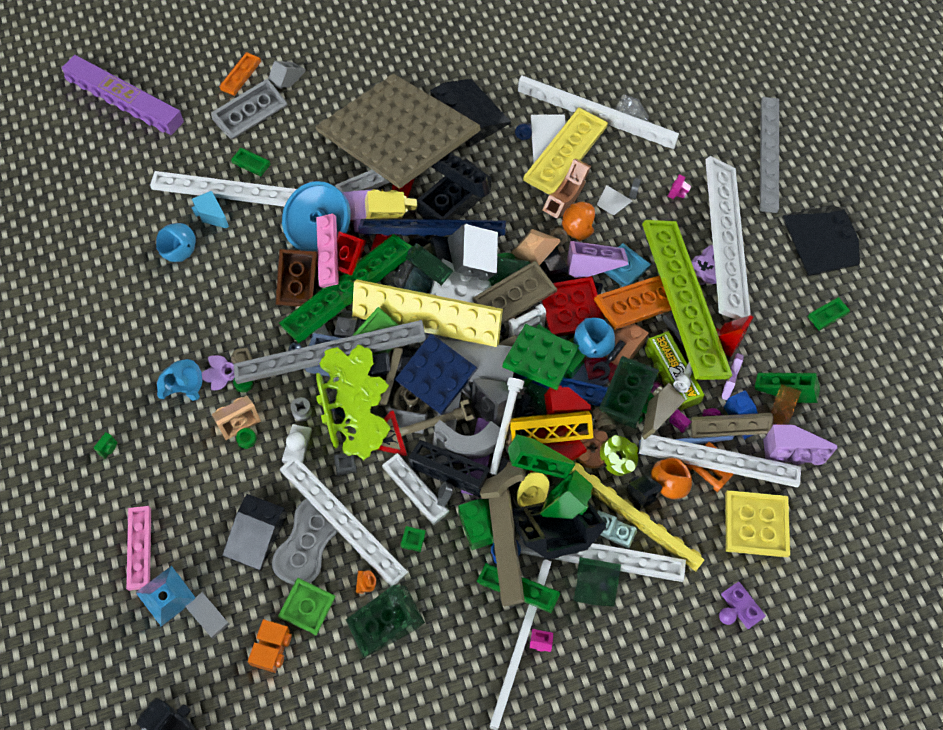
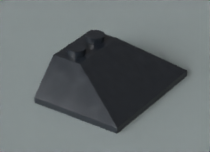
M830 205L782 216L808 276L854 267L860 264L859 238L845 209Z
M589 501L587 510L582 515H576L573 519L543 517L540 513L545 502L512 509L514 527L526 547L546 559H556L560 556L577 554L588 550L606 529V523Z

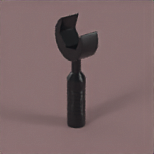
M618 341L608 355L606 362H598L594 365L593 371L599 368L605 372V375L600 377V381H604L609 377V363L615 360L626 345L624 341Z

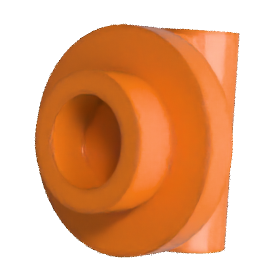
M369 570L358 571L356 593L363 594L364 592L373 591L376 585L374 574Z

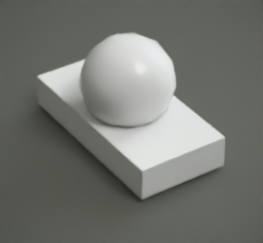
M292 424L290 434L286 438V447L282 458L283 463H287L294 456L303 463L312 428Z

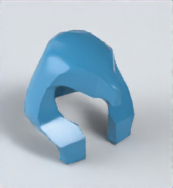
M185 359L176 361L164 369L157 381L158 398L165 399L170 394L182 392L186 393V396L192 401L198 400L200 397L198 392L203 382L199 366L193 360Z

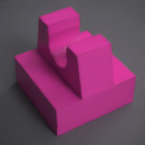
M678 175L667 197L674 200L676 196L681 198L686 196V193L691 188L689 184L684 182L686 177Z

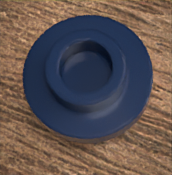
M519 124L515 129L516 136L521 140H528L532 136L531 124Z

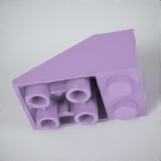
M773 425L763 440L765 459L783 463L792 462L795 465L803 463L824 464L837 449V445L795 425Z

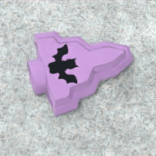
M709 245L703 250L701 255L695 256L691 261L699 285H704L705 283L716 284L713 245Z

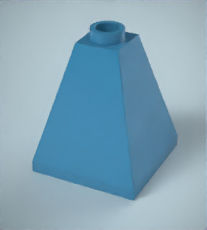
M172 566L136 592L160 626H163L196 598ZM162 591H165L168 595L165 600L160 599Z

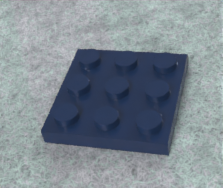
M430 334L395 380L440 415H443L478 368L433 334Z

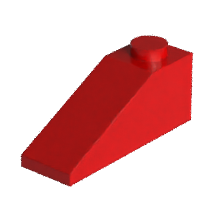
M749 315L725 323L721 329H716L724 353L727 356L732 357L740 345L753 316Z

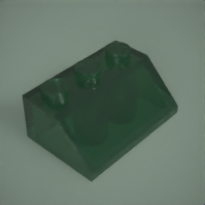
M622 356L599 410L617 422L637 429L658 379L659 370Z

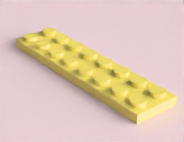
M358 279L354 281L352 317L367 320L376 308L380 307L398 325L422 320L425 333L494 347L499 345L503 312L501 308Z

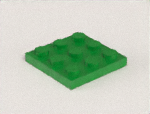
M525 324L506 356L502 368L558 390L578 351L579 345Z

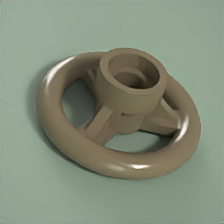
M402 385L395 391L393 396L394 408L403 410L399 405V396L401 395L408 404L406 410L408 412H413L414 405L421 401ZM425 403L422 409L414 413L425 414L430 406Z

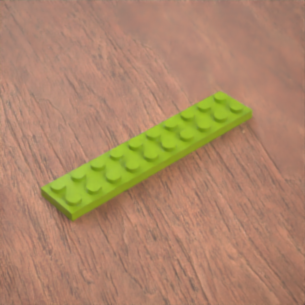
M645 220L642 226L695 380L730 379L733 376L677 221Z

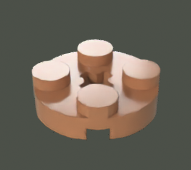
M588 429L578 434H588ZM593 429V438L581 440L586 449L590 445L597 447L594 453L587 449V452L576 458V460L582 463V466L595 469L605 464V461H602L600 457V448L609 439L607 433Z

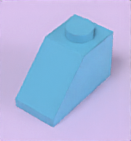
M212 191L192 199L194 206L191 208L195 216H199L203 223L222 228L229 227L226 217Z

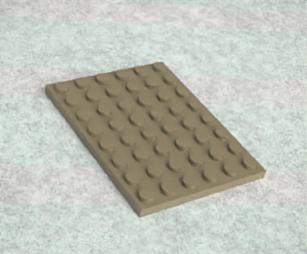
M395 74L388 76L372 89L363 93L360 97L315 126L317 132L399 189L481 131L480 125Z

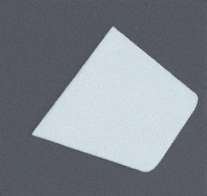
M606 185L597 205L608 213L615 215L631 203L632 200Z

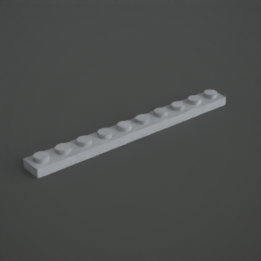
M419 320L235 363V381L237 384L318 366L321 359L325 356V350L338 347L349 356L350 352L357 345H362L364 348L367 347L374 353L425 341L423 322Z

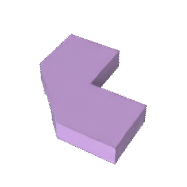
M737 353L730 367L733 376L727 379L721 397L724 400H728L731 396L744 355Z

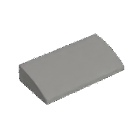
M266 79L211 112V115L216 125L232 140L288 106V104L270 81Z
M441 339L442 342L478 368L468 382L473 383V380L478 378L503 381L507 384L509 377L514 378L515 372L502 368L503 362L512 346L497 345V347L474 342Z

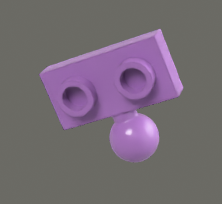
M737 582L721 594L731 607L723 608L719 613L720 621L723 624H733L738 616L745 627L750 629L766 617L740 582Z

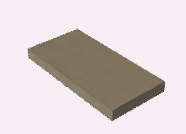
M534 261L474 296L473 302L503 309L502 325L556 293L557 288L538 263Z

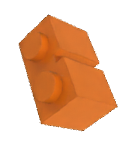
M263 619L256 637L259 643L254 642L247 662L253 667L276 673L277 668H281L284 661V655H282L285 646L288 647L291 641L292 634H290L288 626Z

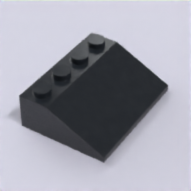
M472 79L444 82L430 90V96L480 125L481 131L465 141L469 147L511 124L507 116Z

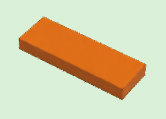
M246 52L219 86L220 90L235 96L261 63V59Z

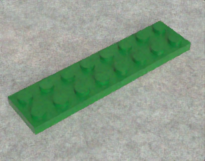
M393 234L359 260L352 276L346 273L341 274L338 285L323 288L280 321L279 325L296 342H302L353 302L354 281L358 279L373 283L380 282L383 277L394 271L396 267L415 253L413 246Z

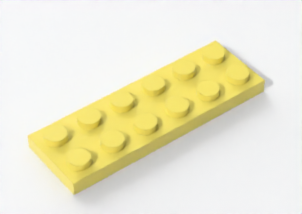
M578 107L524 175L523 181L547 194L557 191L564 181L573 160L576 158L581 161L607 128L608 122Z

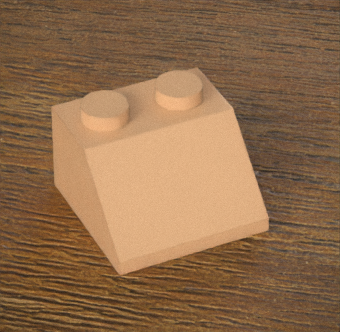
M248 396L237 398L232 404L220 407L212 414L225 440L235 436L239 430L250 428L261 422L256 408Z

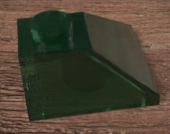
M579 557L573 601L615 607L621 564Z

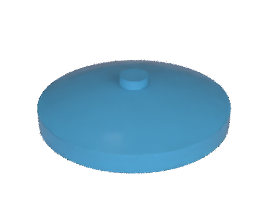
M321 181L307 183L295 190L287 200L282 214V227L287 240L301 251L318 252L316 217L332 213L336 216L337 235L339 231L347 233L350 225L351 211L345 195L335 186Z

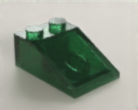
M395 584L345 619L363 657H367L409 635L425 623L408 588Z

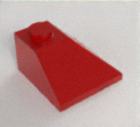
M340 231L338 232V271L352 276L364 250L365 240Z

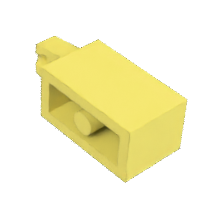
M371 190L367 192L365 197L366 219H402L408 210H415L417 207V199L407 198V196H404V192L396 190L388 192Z

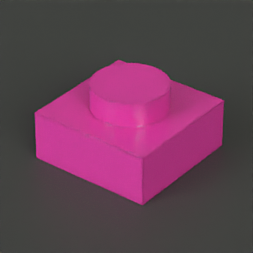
M532 629L529 648L541 652H551L553 633Z

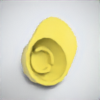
M532 472L525 477L524 481H521L516 493L517 503L520 507L545 502L549 490L547 476L543 473Z

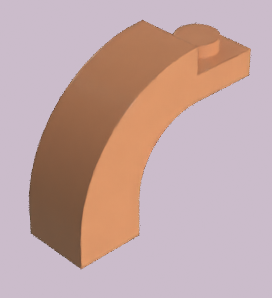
M575 158L561 186L557 191L549 194L542 211L557 219L562 217L567 208L576 201L582 191L591 166Z

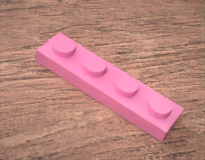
M332 213L316 217L319 286L322 288L339 284L336 216Z
M150 506L128 508L126 589L132 591L140 590L150 582Z

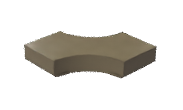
M508 462L500 473L486 479L480 491L482 499L502 497L505 490L511 485L524 481L527 470L511 465V462Z

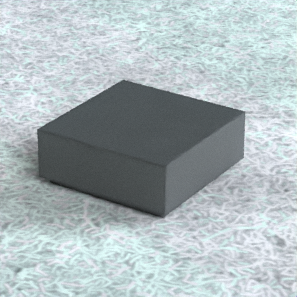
M344 453L334 455L337 476L357 473L355 455L348 456Z

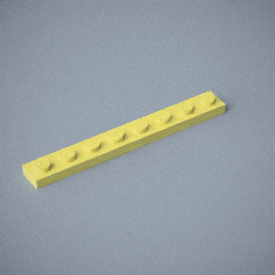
M575 462V466L570 473L577 470L593 485L592 495L675 557L686 560V565L695 572L704 561L698 551L689 549L679 537H673L663 525L654 523L650 520L648 514L635 509L629 500L619 497L613 488L604 486L600 483L601 481L598 477L588 474L579 463Z

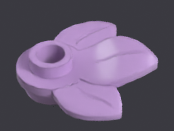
M209 356L208 360L211 367L202 372V380L211 383V390H220L229 381L234 379V365L227 362L223 356Z

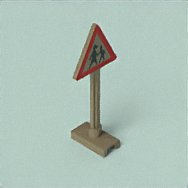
M468 399L461 401V407L453 409V412L403 428H399L395 412L391 410L384 418L385 422L390 426V431L377 450L406 456L407 451L402 438L404 435L433 427L439 420L444 423L464 418L467 422L476 420L475 416L470 415L472 414L471 402Z

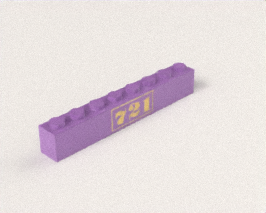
M76 55L62 67L65 74L64 77L68 82L77 84L81 89H86L94 96L103 98L107 103L116 105L120 110L129 112L133 117L140 118L146 124L153 125L162 133L166 132L172 135L184 122L180 110Z

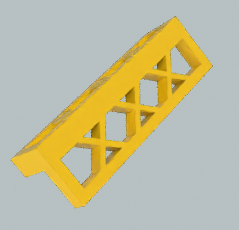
M589 411L511 418L509 424L512 441L516 436L515 430L522 429L529 433L527 437L531 438L533 436L535 440L541 443L593 438L592 414ZM581 423H587L588 434H578L575 428ZM561 425H565L570 429L565 436H558L554 431ZM542 427L549 431L545 438H538L534 434L538 428Z

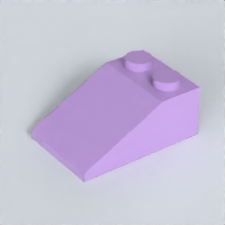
M570 241L567 266L569 275L575 278L590 277L628 265L624 248Z

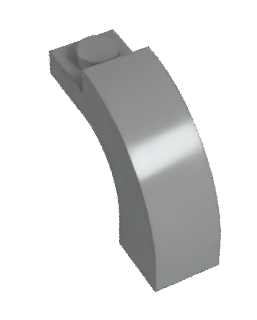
M441 420L434 425L435 436L442 442L446 441L445 450L467 459L482 458L495 451L500 427L492 421L480 433L472 436L458 434Z

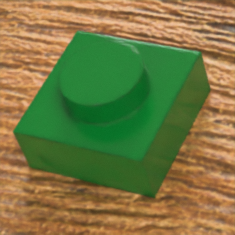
M105 432L93 449L99 456L106 459L108 455L114 452L118 443L112 435Z
M406 526L401 548L421 552L426 530Z

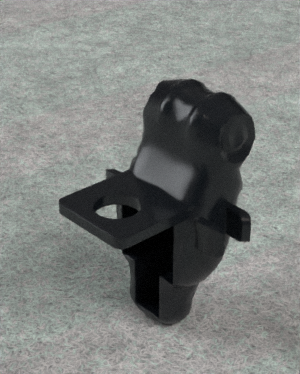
M158 697L148 703L147 708L139 715L136 722L142 730H195L194 725L186 718L191 712L188 706L182 705L176 711Z

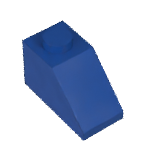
M746 391L728 398L723 407L728 415L758 414L755 404ZM741 435V436H742L743 439L745 440V439H747V438H749V437H751V436H753V435Z

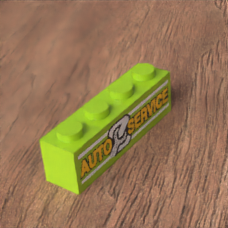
M669 331L648 339L645 347L647 356L651 357L654 362V369L657 373H660L664 387L668 383L673 386L675 379L683 374L687 366L684 357ZM693 373L690 376L691 385L688 391L685 393L678 392L685 399L678 407L680 411L701 403L704 397V393L697 380H695Z

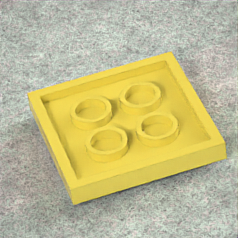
M727 490L725 493L726 552L788 558L790 556L788 496Z

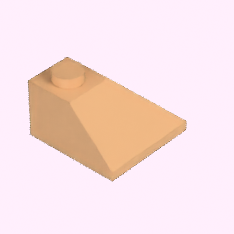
M531 229L511 253L517 258L530 263L536 261L540 265L561 241L556 237Z

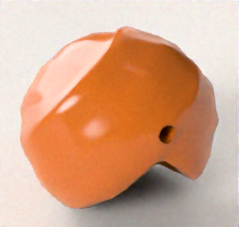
M577 202L567 208L563 215L562 226L568 235L581 242L594 233V228L592 227L595 217L594 207L587 202Z
M667 458L654 464L651 470V478L661 484L663 488L660 493L663 496L676 500L684 498L689 494L692 487V478L687 466L676 458Z

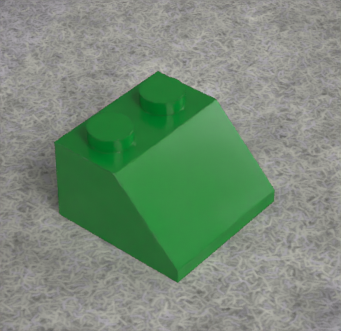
M574 470L566 479H563L548 492L540 514L543 517L573 519L578 514L582 515L588 508L587 504L592 496L593 485L577 470Z
M477 499L458 505V514L471 550L493 544L494 538L489 499Z

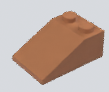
M635 323L614 330L615 346L619 340L626 343L615 360L612 361L613 364L625 368L644 346L649 334ZM585 356V360L593 359Z

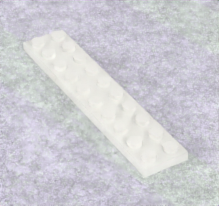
M710 156L705 160L718 309L720 314L737 320L751 314L736 168Z

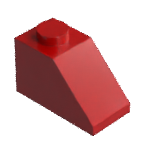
M560 385L558 390L550 387L544 395L547 415L591 410V405L569 387H562Z

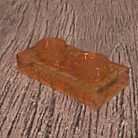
M781 384L770 412L773 415V424L789 425L801 393L800 390Z

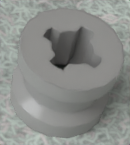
M302 397L292 401L291 411L294 418L298 421L308 420L312 415L309 401Z

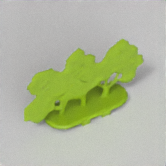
M357 345L350 352L349 356L338 347L327 349L324 352L325 356L319 364L324 371L329 373V381L325 383L322 375L316 373L320 393L316 398L318 404L324 410V415H321L322 423L328 426L330 438L335 448L339 446L337 431H340L346 436L342 447L344 454L348 456L358 455L362 460L370 457L371 451L379 449L383 439L390 431V426L383 418L375 416L370 412L371 406L379 404L381 394L387 390L389 385L381 377H370L368 375L370 368L374 364L371 349ZM335 377H339L338 381L333 382ZM327 388L337 390L335 403L330 404ZM343 408L345 419L342 424H335L331 409ZM350 419V423L346 424V420ZM351 426L356 429V433H349L348 428L344 429V427ZM348 436L354 437V440H349Z

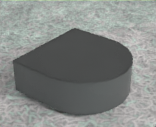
M634 178L629 195L630 199L636 200L642 179Z
M445 481L438 490L437 505L444 507L453 492V484Z

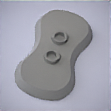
M305 499L298 505L294 515L292 532L288 539L275 551L272 559L274 573L281 580L293 585L297 578L308 583L315 580L321 569L323 550L329 540L338 532L308 499Z

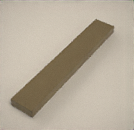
M507 488L502 497L489 498L501 602L504 607L525 602L510 491Z

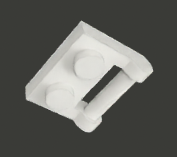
M539 304L535 307L536 309L516 319L508 320L509 338L514 335L518 337L525 324L535 328L538 324L544 327L546 319L544 306Z

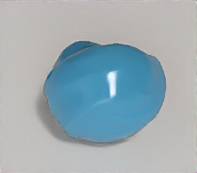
M169 224L158 232L156 248L160 255L170 262L184 261L191 256L195 249V235L185 224Z
M596 317L585 318L575 330L574 343L579 345L578 350L586 355V357L602 358L611 353L615 347L614 330L603 319Z

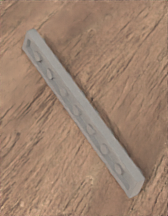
M762 97L760 123V211L778 213L779 99Z

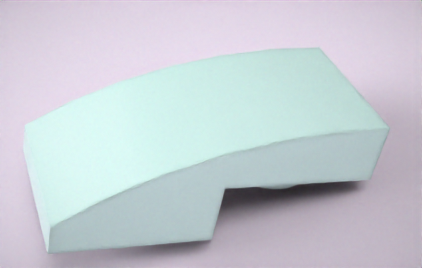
M598 510L597 513L606 523V529L600 535L629 549L637 533V528L617 520V517Z

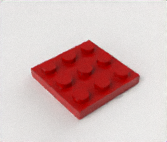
M593 277L553 283L557 288V292L541 301L546 310L545 320L548 331L557 337L575 334L577 326L585 318L596 317L605 320L603 312L594 301L598 294Z

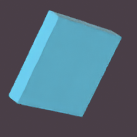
M622 243L618 248L625 249L628 265L604 273L624 287L634 284L650 268L651 264Z

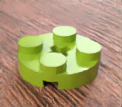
M614 435L601 445L600 457L602 461H605L606 469L610 473L623 476L635 470L638 463V447L627 438ZM617 452L621 454V459H619V455L616 454Z

